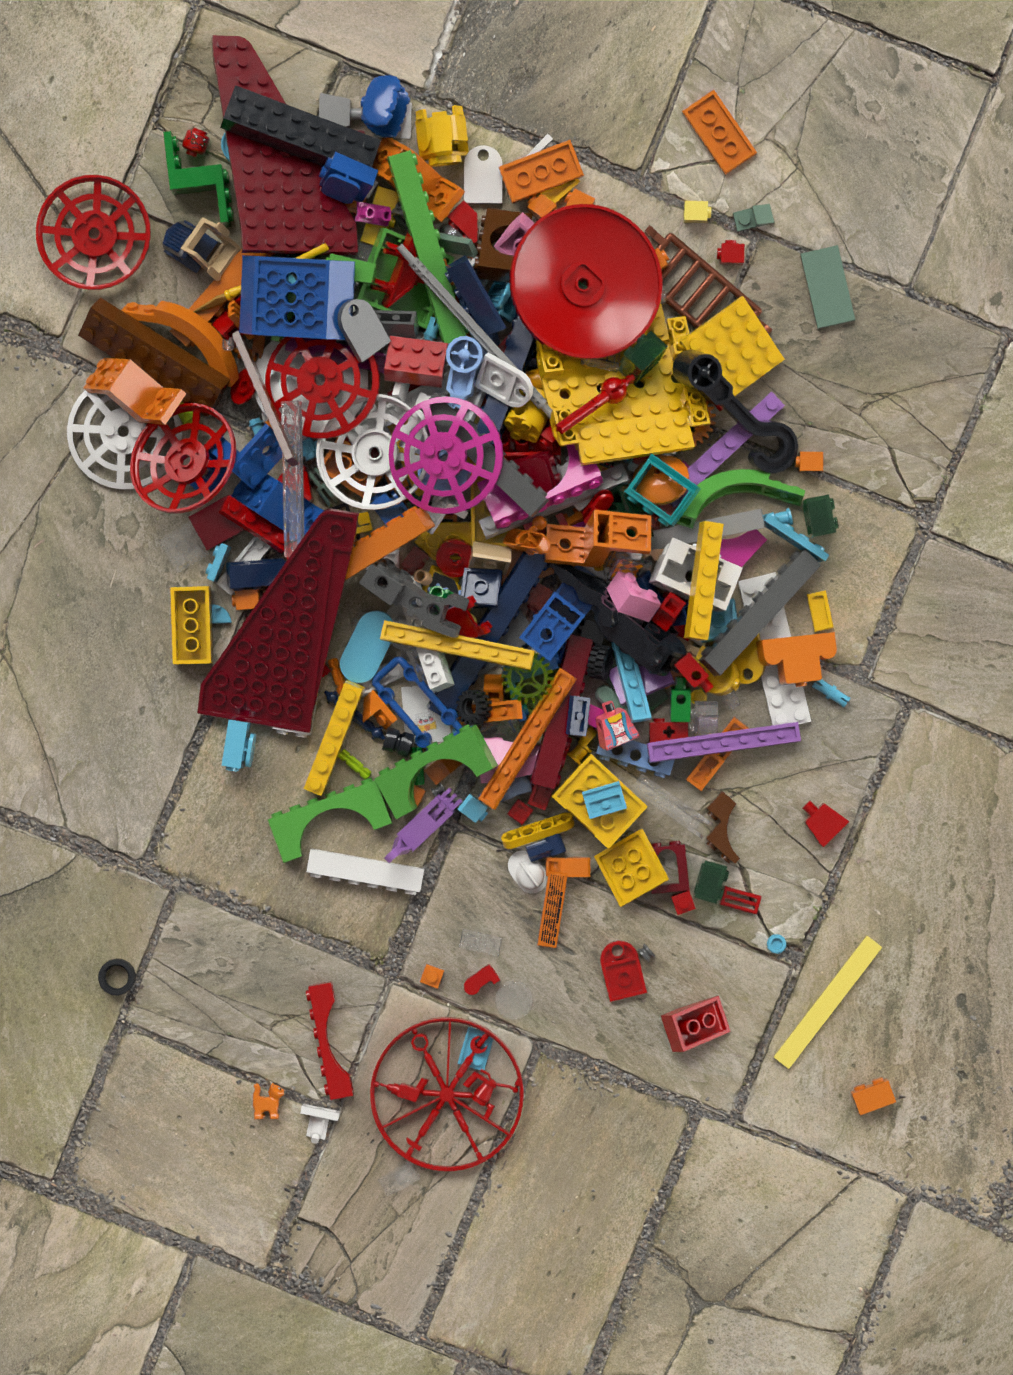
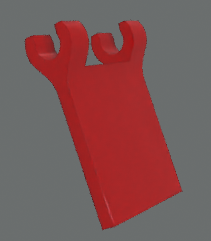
M473 595L467 597L469 603L465 611L454 606L448 609L445 619L461 626L460 636L476 638L491 631L492 625L489 620L478 626L468 609L474 607L476 602Z

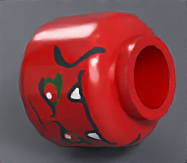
M193 127V130L186 132L182 147L187 150L186 154L197 157V154H205L210 138L207 136V132Z

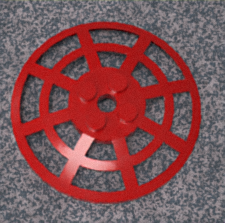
M83 175L62 183L46 198L37 217L36 242L42 260L57 278L79 289L103 290L123 283L139 269L145 260L150 246L151 225L144 204L127 185L108 176ZM94 182V193L81 195L72 201L64 193L65 190L77 184ZM102 182L120 188L130 197L121 204L116 199L101 194ZM58 197L65 207L58 215L55 227L45 226L43 224L47 211ZM93 200V210L81 213L76 207L77 204L83 201ZM101 200L111 203L118 209L110 216L101 211ZM135 203L142 213L145 233H134L133 221L127 210ZM70 211L76 217L72 228L61 227L62 222ZM122 215H124L127 221L129 232H118L115 221ZM94 228L100 232L99 237L96 239H92L89 236L90 231ZM43 233L54 234L56 247L62 256L54 263L50 261L45 251ZM61 235L71 236L75 245L67 253L62 246ZM117 240H128L124 252L119 257L113 250ZM134 241H145L140 258L129 269L123 261L129 255ZM79 252L89 256L88 267L77 264L72 258ZM107 254L113 261L112 264L105 267L96 268L97 257ZM68 263L76 270L87 273L86 284L69 279L58 269ZM117 266L124 273L117 280L94 285L95 274L108 272Z
M285 337L271 354L265 374V387L280 421L292 431L315 439L339 437L359 426L373 409L378 396L380 374L374 354L368 358L372 371V388L370 391L360 388V371L358 367L360 362L345 347L336 343L337 339H316L305 343L303 338L294 337L298 347L288 356L284 365L274 363L281 348L293 338ZM316 345L326 346L323 356L312 357L308 348ZM335 348L342 352L348 360L338 365L330 359L333 349ZM301 352L306 362L303 363L300 369L289 367L293 359ZM350 367L353 368L354 386L344 383L343 371ZM271 370L281 372L283 397L274 402L270 387ZM287 374L297 377L298 388L288 393L286 384ZM318 375H324L325 382L323 385L316 384V377ZM342 390L351 393L346 403L339 408L335 398ZM303 395L309 400L307 412L300 409L293 402V399ZM357 395L369 398L362 412L351 423H348L343 413L352 406ZM288 403L296 413L305 417L303 429L289 422L281 414L279 408ZM317 403H328L332 410L328 414H314ZM336 418L342 427L330 432H311L313 420L325 421Z
M180 404L171 417L185 412H193L192 423L177 426L172 430L167 423L166 425L148 423L135 442L130 461L132 484L140 498L158 511L179 514L202 507L221 491L232 473L236 458L234 432L228 421L220 413L203 404ZM201 412L214 416L223 424L216 433L208 426L200 424ZM160 427L165 435L158 442L153 454L142 453L148 438L156 428ZM191 430L190 438L178 440L176 437L180 432ZM199 430L208 433L212 437L204 445L197 440ZM228 431L231 440L230 459L223 460V447L220 439ZM170 441L172 447L168 450L166 456H160L161 450ZM216 444L218 460H209L208 451ZM190 457V462L184 465V460ZM140 460L151 462L150 473L153 483L144 488L139 477ZM157 463L164 464L167 473L160 479L157 474ZM227 467L222 480L210 492L208 487L215 481L221 468ZM207 468H215L214 473L205 483L202 476ZM172 479L179 483L176 493L168 491L163 485ZM196 481L199 489L183 494L186 485ZM158 489L162 494L173 498L170 507L166 508L156 504L147 494ZM201 493L203 494L204 498L199 502L177 509L181 499H188Z

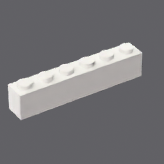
M310 849L306 872L311 873V877L322 878V875L330 876L329 880L341 881V878L348 879L350 884L359 885L360 882H365L368 887L378 888L379 885L386 886V890L397 892L399 888L404 889L407 894L416 895V892L421 891L424 868Z

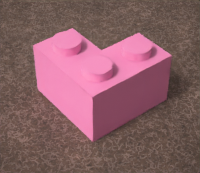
M618 571L606 588L618 612L647 622L651 620L661 606L657 594L650 589L640 588L636 577L631 573Z

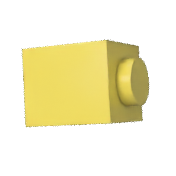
M708 201L684 202V223H707V218H711V207H708Z

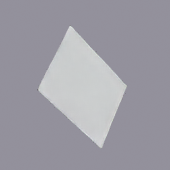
M419 686L401 687L402 705L405 713L417 727L418 724L426 725L433 723L435 719L436 728L425 731L432 736V742H443V737L451 733L450 725L444 724L441 716L427 707L430 699ZM404 723V731L413 734Z

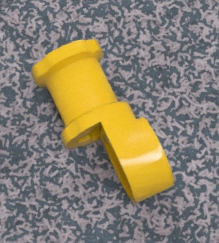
M592 726L587 729L586 736L580 737L578 745L573 751L567 753L578 765L581 764V760L588 753L592 752L587 747L588 743L597 734V730Z

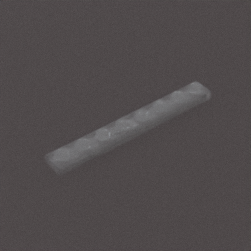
M302 401L281 402L282 426L299 463L294 467L290 466L282 452L284 557H290L305 536Z

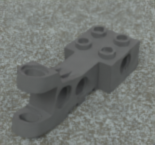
M382 558L370 565L359 582L361 585L389 605L394 604L397 606L401 604L408 609L406 612L411 617L416 615L423 620L422 625L426 628L449 637H458L461 626L446 620L445 617L449 605L465 611L469 603L468 598L453 593L445 599L426 593L413 583L414 579L410 577L411 575L407 571L397 568L395 563L388 558ZM416 598L421 600L422 607L417 605ZM434 605L439 607L440 613L435 612Z

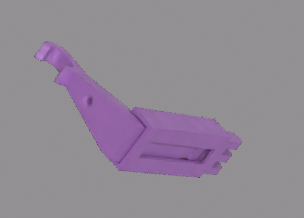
M450 787L442 795L438 794L397 833L398 837L394 840L392 851L384 857L388 863L397 856L407 854L411 850L414 851L455 812L454 809L462 800L458 799L454 803L452 800L457 795L454 793L450 798L447 796L452 791Z

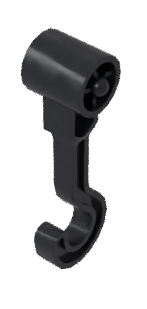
M690 349L677 355L672 369L674 377L679 383L696 389L709 403L720 405L748 433L764 437L776 436L779 447L773 456L768 457L763 452L753 450L748 454V461L754 467L761 471L775 474L786 470L792 465L797 457L799 446L797 436L790 427L776 421L757 420L733 395V386L722 375L721 364L713 355Z

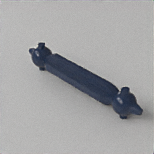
M325 690L324 694L326 695L327 703H334L336 706L338 701L337 692ZM356 710L352 721L366 732H370L373 740H384L383 728H375L369 719L363 723V715Z

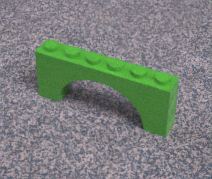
M468 724L459 729V734L454 736L451 733L443 737L444 742L438 744L436 741L426 746L427 751L422 753L419 750L410 755L412 759L408 761L402 759L394 763L395 768L390 770L387 767L378 772L380 776L376 777L375 781L396 819L418 808L414 799V785L420 771L428 763L439 759L456 760L468 766L476 777L498 766L477 725L470 727Z
M371 777L361 781V786L354 787V784L344 787V792L339 794L333 791L325 794L326 798L320 801L317 797L307 801L308 805L301 807L298 804L290 807V812L283 814L281 810L271 814L272 818L268 819L283 863L303 856L301 849L303 832L314 817L326 810L335 808L354 810L362 814L370 822L374 830L392 824L393 822L384 797L376 781H373Z

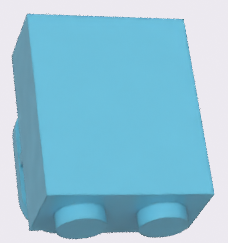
M238 720L228 721L221 766H226L225 770L237 772L239 769L244 768V763L245 767L252 766L256 734L251 733L249 737L251 723Z

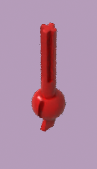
M628 374L625 379H619L618 377L606 379L601 385V393L555 425L556 431L560 432V434L565 433L607 402L610 404L622 402L627 395V387L629 384L634 383L635 376Z

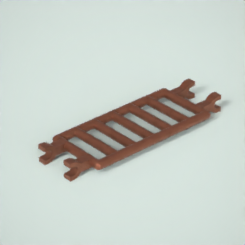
M649 225L644 233L659 244L656 248H659L660 251L665 250L671 242L680 249L669 261V266L661 271L662 281L685 254L694 261L668 293L662 290L661 299L679 315L686 316V320L697 329L703 325L702 323L729 292L736 298L743 296L757 318L759 317L762 309L676 235L668 233L664 238L652 226ZM701 267L709 275L681 306L673 298ZM714 280L718 281L724 287L697 318L692 316L688 310ZM759 319L767 333L770 334L773 329Z

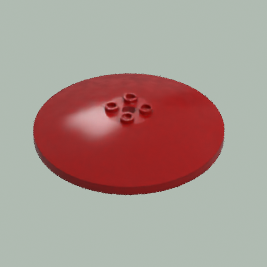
M575 204L546 214L524 234L517 245L511 262L510 291L520 320L532 336L541 344L556 353L570 358L601 359L627 349L648 330L655 319L661 302L662 272L659 259L650 240L629 218L603 206ZM581 279L587 282V288L584 290L578 286V281Z

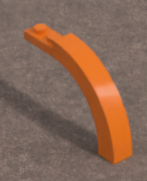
M161 301L157 306L130 302L122 309L123 312L137 321L163 324L184 334L200 349L210 367L231 379L228 384L229 387H232L239 379L238 368L227 343L212 325L195 312L167 301Z

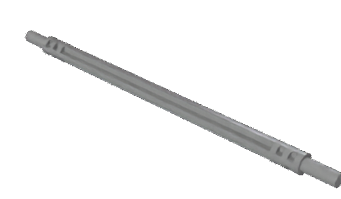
M401 244L397 250L409 262L408 265L479 344L490 354L517 368L425 265ZM533 386V395L530 400L551 419L552 409L548 406V401Z

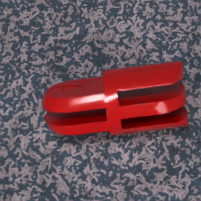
M603 489L598 491L581 511L585 525L594 510L607 511L612 505L614 498L609 490Z

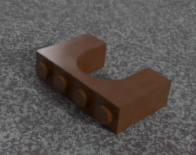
M487 208L486 216L482 215L481 227H484V230H480L478 240L482 241V243L477 244L478 254L476 256H479V259L475 258L474 270H477L479 279L510 283V268L513 255L498 252L492 247V244L501 237L507 227L522 212ZM524 213L527 217H529L532 220L533 214Z

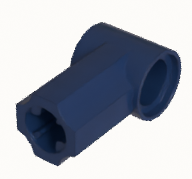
M560 833L525 846L531 862L566 851Z

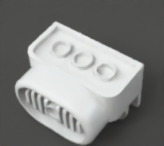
M672 537L671 541L664 547L662 555L659 556L649 583L659 587L668 594L672 591L682 600L689 599L691 581L688 582L686 580L685 574L686 572L691 573V575L693 574L696 544L689 545ZM721 555L719 556L712 608L716 612L726 611L743 569L738 565L721 559Z

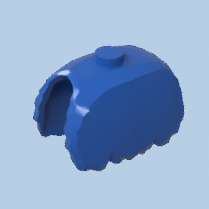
M385 75L374 78L367 88L366 95L361 99V121L372 133L383 138H395L401 131L400 125L404 122L403 119L406 117L405 113L407 112L406 105L410 102L409 94L402 87L400 80L396 76Z

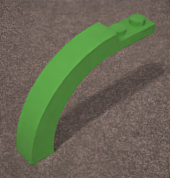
M739 469L721 472L703 480L697 485L701 490L676 524L693 529L696 519L706 506L714 500L729 494L755 493L801 506L805 490L797 486L783 484L780 481L770 480V473L764 471Z

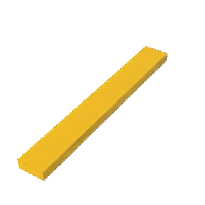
M384 620L380 636L382 641L530 671L535 651L460 635L456 638L449 637L430 629Z

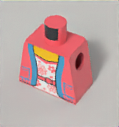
M607 701L602 704L604 714L597 716L595 719L601 748L610 750L640 737L625 709L620 707L615 709L613 701Z

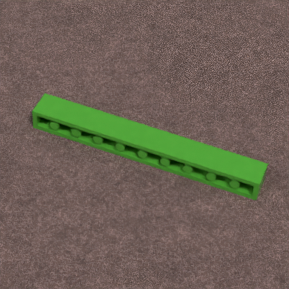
M411 150L389 156L387 161L409 234L413 238L417 258L455 299V296H457L454 291L456 287L449 283L444 274L447 272L444 262L446 254L444 248L439 246L440 234L438 229H434L433 226L435 217L433 211L428 209L429 197L426 191L423 192L421 186L424 183L421 172L417 173L415 166L418 165L415 153H411ZM425 284L442 342L451 343L455 338L466 336V333H469V331Z

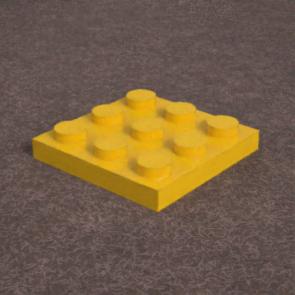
M643 829L634 832L612 845L609 849L607 848L594 856L620 907L627 905L669 880Z

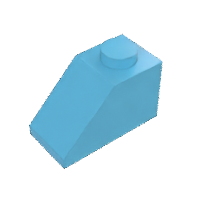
M471 793L458 807L461 813L475 823L478 820L482 822L488 814L486 812L488 807Z

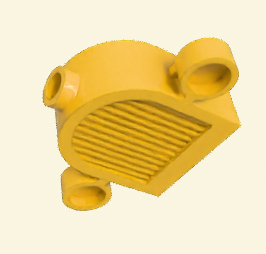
M703 645L696 655L698 660L702 657L701 653L706 648ZM733 662L719 676H714L704 666L710 674L707 679L714 686L708 691L709 693L723 696L739 688L741 684L739 672ZM698 671L692 673L695 678L701 676ZM701 688L700 690H694L691 693V702L697 706L705 704L707 700L706 694Z

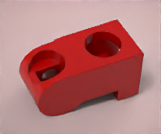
M489 963L467 978L464 983V990L469 995H475L483 985L489 981L496 984L500 981V977Z

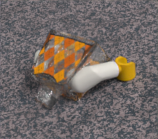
M610 551L601 568H593L595 571L603 570L605 581H612L618 571L631 573L637 578L641 571L651 570L652 562L651 560H645L643 554Z

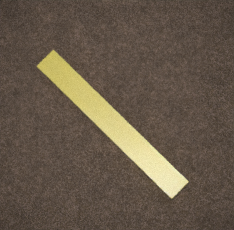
M867 935L773 1056L788 1069L792 1066L882 947Z

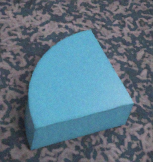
M211 604L212 624L232 623L226 609L219 605Z

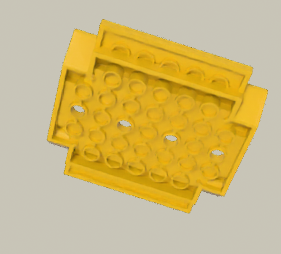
M660 304L655 319L644 335L627 349L608 357L609 361L617 362L618 364L599 359L570 358L550 350L536 339L537 365L544 397L548 401V406L552 409L550 424L553 436L560 446L575 444L581 466L650 456L651 453L658 455L694 449L690 426L696 427L711 423L706 401L696 389L684 386L681 383H674L671 380V376L674 375L672 369L674 360L677 355L685 351L680 341L690 334L686 316L668 318L665 321L662 304ZM629 374L635 376V381L639 380L643 383V388L635 387L634 383L629 384L627 395L622 402L618 404L607 402L565 433L560 434V432L556 431L555 425L600 394L597 391V387L601 386L606 379L611 377L625 379ZM566 391L569 394V398L563 399L559 393Z

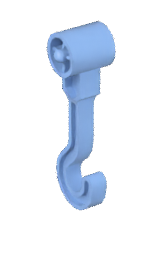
M469 336L455 338L446 350V359L450 366L446 390L450 393V397L466 401L474 394L477 375L479 374L484 356L487 354L479 342ZM449 403L453 408L457 406L460 409L461 405ZM441 450L439 458L441 459L447 455V451ZM423 468L418 470V476H420ZM463 469L455 476L459 486L469 479L471 472ZM426 473L422 481L424 485H427L430 477L428 473ZM437 478L434 486L435 490H452L448 479L441 480Z

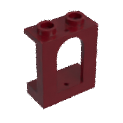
M680 840L669 841V845L662 846L661 842L651 843L657 857L665 849L672 850L676 854L679 883L661 884L651 890V894L690 890L685 844H681Z

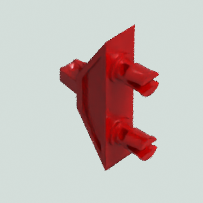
M407 232L403 245L416 258L413 238ZM387 241L385 244L391 249L383 248V253L398 257L390 281L387 282L375 278L374 282L378 285H370V289L385 293L381 303L385 308L390 307L414 288V285L417 286L418 283L424 284L423 280L408 265L409 262L397 250L399 245Z

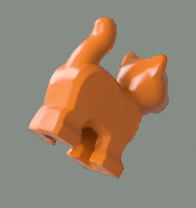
M258 1083L254 1084V1119H263L265 1111L269 1112L270 1119H278L279 1099L284 1096V1089L272 1083L268 1090L269 1097L260 1096L261 1087Z

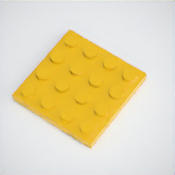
M743 296L739 297L680 341L685 350L700 351L713 355L718 359L722 367V375L733 386L734 396L785 360Z

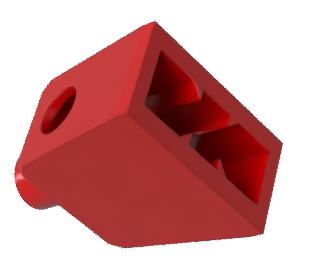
M688 651L683 658L675 662V667L694 688L699 686L706 694L714 687L707 679L710 674L691 651ZM698 671L701 676L695 678L692 673Z
M809 800L802 807L809 815L804 822L822 847L827 845L849 823L846 818L825 803H822L817 808Z

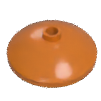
M656 455L657 458L687 479L690 478L686 465L680 459L671 455ZM648 459L644 460L635 469L632 481ZM652 465L635 491L654 505H666L679 499L685 493L686 488Z

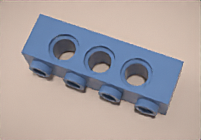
M630 740L621 744L623 751L620 755H614L611 749L605 750L598 744L596 753L599 754L600 759L610 761V758L618 760L617 764L626 767L629 764L636 765L635 769L646 772L649 769L655 771L654 775L662 778H665V775L670 776L674 760L660 761L657 766H650L648 763L647 744ZM633 750H639L641 753V757L637 761H633L630 758V753Z

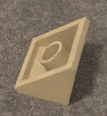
M473 541L468 568L500 569L503 571V575L506 576L511 563V548Z

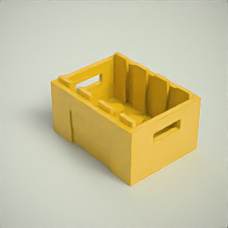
M591 753L551 795L608 849L648 807ZM619 781L627 808L589 819L582 792Z

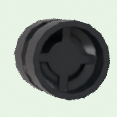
M389 727L382 750L389 753L395 751L397 755L408 758L415 735L408 732L401 734L398 729Z

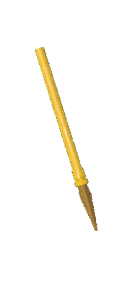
M324 243L296 258L312 259L328 251L329 248ZM241 285L225 290L223 294L216 296L193 312L197 313L222 304L227 300L231 301L241 294Z

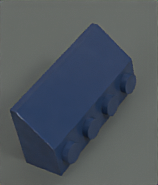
M463 256L445 266L447 272L444 273L449 283L454 282L457 287L454 290L459 300L464 299L466 306H464L465 311L470 316L473 315L481 329L487 335L505 329L504 322L467 257Z

